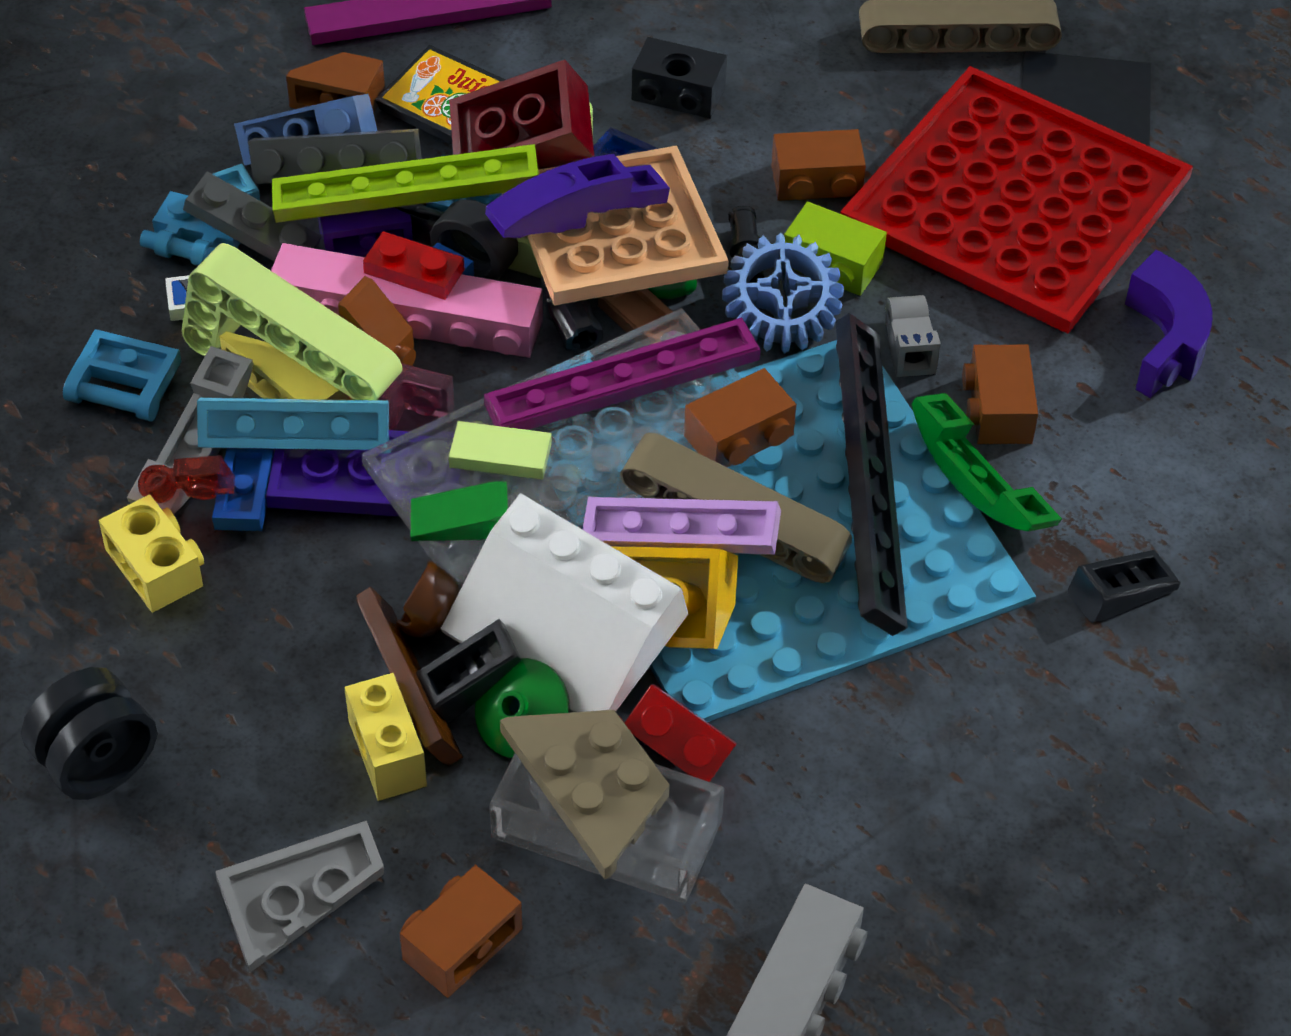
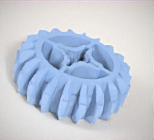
M780 232L776 236L774 244H771L763 235L759 238L758 249L747 243L743 247V257L735 255L731 260L730 267L732 270H728L727 274L724 275L723 282L727 287L722 290V300L729 303L725 309L727 318H743L755 341L759 337L764 339L763 348L766 352L772 348L773 342L781 343V350L785 354L789 351L791 342L794 341L803 351L807 348L808 337L816 342L822 340L823 329L831 330L836 321L833 315L841 313L842 302L838 299L843 296L844 286L837 283L840 278L839 268H828L832 260L830 253L816 256L818 251L816 241L807 248L802 247L800 235L793 239V243H785V237ZM774 267V273L771 276L758 278L757 283H749L761 271ZM792 269L803 273L807 277L798 276ZM780 279L782 280L783 290H785V294L787 296L785 307L783 305V296H781L780 290L778 289ZM808 303H817L807 314L791 319L792 312L797 308L808 307ZM757 308L770 311L775 318L765 315Z

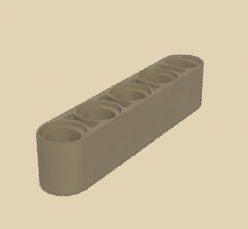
M868 0L859 9L863 46L874 53L1046 51L1054 48L1062 38L1057 7L1053 0Z
M646 433L642 436L620 473L623 483L630 490L645 498L777 501L781 509L775 555H759L815 582L826 583L831 581L852 543L850 532L837 521L657 433Z

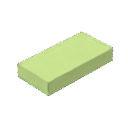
M458 421L449 453V468L543 480L552 444V434Z

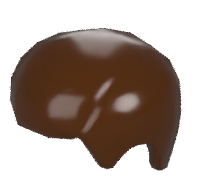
M431 560L427 562L422 576L403 607L405 613L402 615L401 620L396 622L397 626L404 633L416 638H428L441 630L460 592L456 579L448 571Z

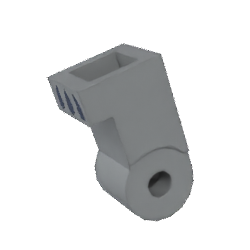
M925 296L888 297L885 304L887 339L896 377L936 374L941 343L937 330L933 331ZM921 352L925 357L918 363L904 361L905 353Z

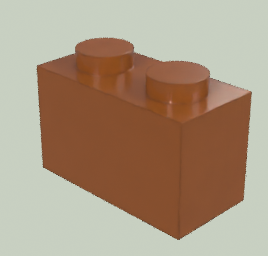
M859 129L778 133L773 135L771 165L778 201L853 197L864 185L866 163Z
M1029 344L974 345L971 363H964L962 382L963 390L971 391L972 398L967 400V416L974 423L977 444H1033L1038 419V407Z
M763 368L686 404L684 437L699 454L725 467L739 465L750 456L770 446H778L794 435L797 404L771 374Z
M475 864L462 877L455 876L449 880L443 887L439 898L424 911L417 910L405 921L399 933L402 960L445 997L449 998L523 929L522 902Z

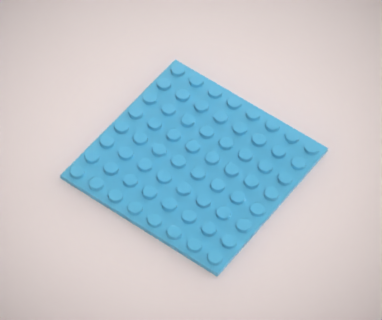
M837 340L552 434V444L545 477L570 523L583 529L588 497L645 498L630 490L620 477L622 469L644 434H660L697 452L684 437L686 404L763 368L771 374L797 404L793 436L778 446H770L750 456L739 465H731L727 468L837 521L850 532L852 543L830 582L826 583L815 582L759 554L733 553L738 555L736 604L718 649L669 648L664 646L649 666L664 692L706 722L1031 604L1036 600L1035 593L979 509L953 486L935 462L920 433L913 410L882 366L908 628L891 636L874 624L868 623L860 616L857 572L854 565L856 557L854 535L851 529L852 510L851 498L848 492L849 475L845 456L846 439L842 420L843 404L839 384L840 368L836 349Z

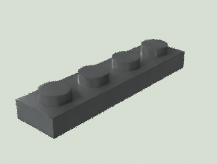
M419 129L253 138L248 141L252 176L255 184L272 183L274 178L422 159Z

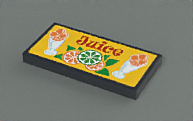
M428 45L375 101L380 110L452 144L449 100L506 79L432 45Z

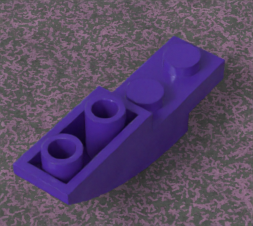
M608 154L571 162L530 178L488 204L485 214L503 238H522L526 235L547 232L562 233L566 230L585 228L589 212L605 213L613 209L645 208L648 205L667 203L670 187L651 165L625 167L615 154Z

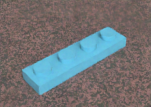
M199 398L197 400L198 447L388 450L389 400Z

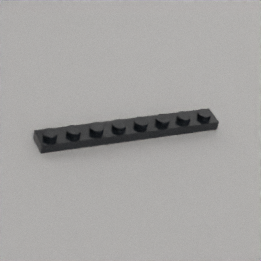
M848 313L836 321V349L840 368L839 384L842 392V420L845 427V456L848 463V492L851 498V529L854 535L856 557L854 565L858 581V608L860 616L868 623L874 624L891 636H894L907 629L908 625L880 338L877 332Z

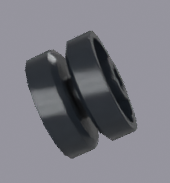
M88 667L72 672L53 683L35 700L24 717L21 729L24 746L38 763L47 768L50 778L58 788L73 800H89L107 794L125 783L143 766L154 749L158 735L153 718L138 702L131 698L129 690L117 676L108 669L99 667Z

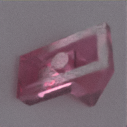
M402 364L401 374L378 399L389 400V430H395L405 409L415 411L421 415H431L448 420L455 407L453 376Z

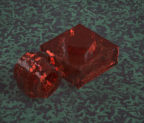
M221 456L174 459L173 468L165 465H151L141 472L138 480V489L141 495L145 497L150 494L156 503L169 501L177 489H183L188 497L209 500L220 494H234L235 475Z

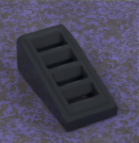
M1155 550L1078 566L1068 588V593L1087 619L1094 623L1109 619L1178 590L1181 582ZM1144 569L1152 580L1148 581L1141 570Z
M498 619L416 673L433 710L447 723H450L470 708L522 659L504 623ZM497 642L503 654L494 659L490 647ZM482 656L486 665L479 669L475 661ZM467 669L470 675L463 679L461 674ZM453 682L454 685L447 689V686Z

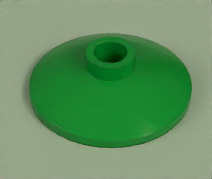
M521 658L522 660L475 702V719L481 737L496 753L513 759L519 758L500 732V720L514 716L569 713L570 708L566 686L558 673L549 665L530 658ZM514 698H517L520 708L515 715H511L509 712L510 704Z

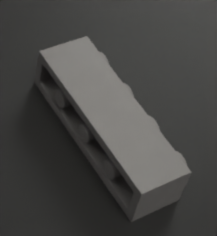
M805 883L727 1036H820L825 1023V1018L820 1016L826 1002L835 1004L843 990L847 974L843 973L842 970L847 959L857 961L864 947L868 931L861 929L864 907Z

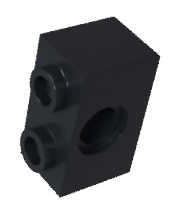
M647 37L632 68L631 100L711 119L726 86L727 55Z

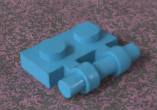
M173 191L169 192L152 220L154 232L144 230L140 236L141 247L152 249L156 255L171 258L175 255L190 259L191 264L196 266L219 244L225 243L235 248H238L240 245L239 241L185 212L183 207L188 195Z

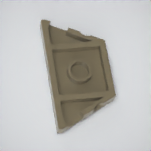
M615 710L514 716L500 720V732L604 880L611 877L617 869V861L630 843H636L645 830V823L648 818L657 814L669 797L670 784Z

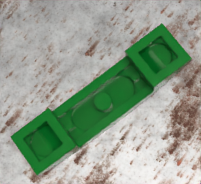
M946 393L915 397L911 405L918 428L928 450L944 475L969 502L989 517L1015 529L1029 532L1059 525L1062 518L1033 487L1013 490L966 439L974 423Z

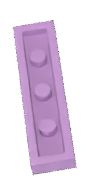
M588 497L582 530L609 546L712 548L738 554L775 555L781 509L777 501Z

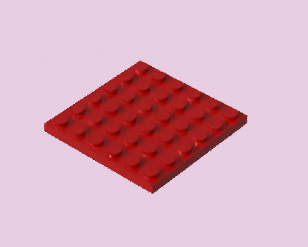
M969 66L840 211V214L886 231V247L1068 334L1189 181L1193 166Z

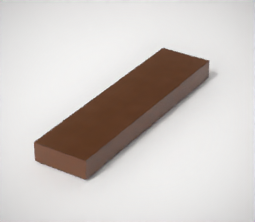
M370 586L356 595V601L389 672L394 673L409 715L424 747L444 765L450 766L463 758L462 753L447 722L433 710L416 673L421 667L404 632L396 624L398 619L393 608Z

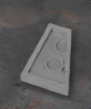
M367 820L215 871L217 882L249 973L384 875V865Z

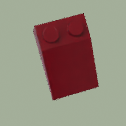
M565 59L449 100L453 155L535 144L538 170L562 166L594 157L588 85Z

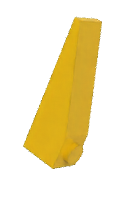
M611 546L682 588L688 615L667 642L666 647L718 649L736 604L738 555L722 549Z

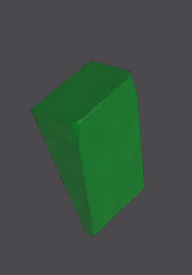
M507 481L488 482L412 498L411 541L486 540L492 528L508 509Z

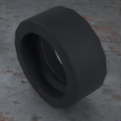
M461 199L452 203L435 222L430 231L432 247L437 242L473 260L474 277L498 281L518 254L517 238L502 237L485 214L487 205L476 200ZM462 232L476 239L487 253L478 250L470 244Z

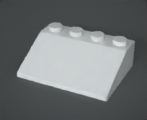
M520 493L490 531L441 630L444 634L461 644L500 619L504 623L521 658L541 661L558 673L568 692L569 711L571 713L601 710L617 711L687 617L688 610L682 588ZM497 642L490 647L494 659L503 654Z

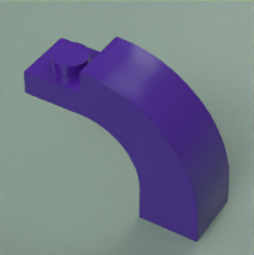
M1155 250L1131 274L1125 305L1155 322L1165 335L1143 358L1135 390L1150 399L1163 385L1171 386L1178 375L1190 382L1195 377L1204 358L1213 320L1209 297L1198 279L1179 262Z

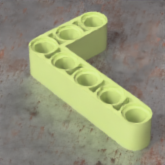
M219 244L192 271L188 278L182 336L190 348L203 356L207 354L210 346L221 347L220 335L226 331L234 333L242 325L354 400H378L402 372L400 359L388 347L229 244Z

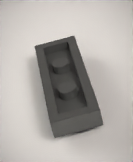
M206 171L186 198L183 207L185 212L274 262L282 243L317 249L322 237L295 220L276 223L272 207Z

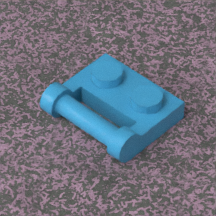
M95 329L64 383L63 398L66 401L78 404L85 400L134 412L137 418L152 422L157 416L160 400L182 362L180 350ZM91 377L143 390L140 395L88 382Z

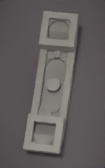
M210 346L190 382L194 392L158 459L156 461L147 460L127 496L128 502L133 503L150 494L162 510L167 507L173 514L184 505L207 474L221 449L198 447L197 400L199 398H243L254 365L252 359Z

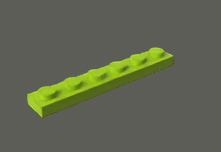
M535 144L272 179L273 214L276 223L505 193L524 181L539 175Z

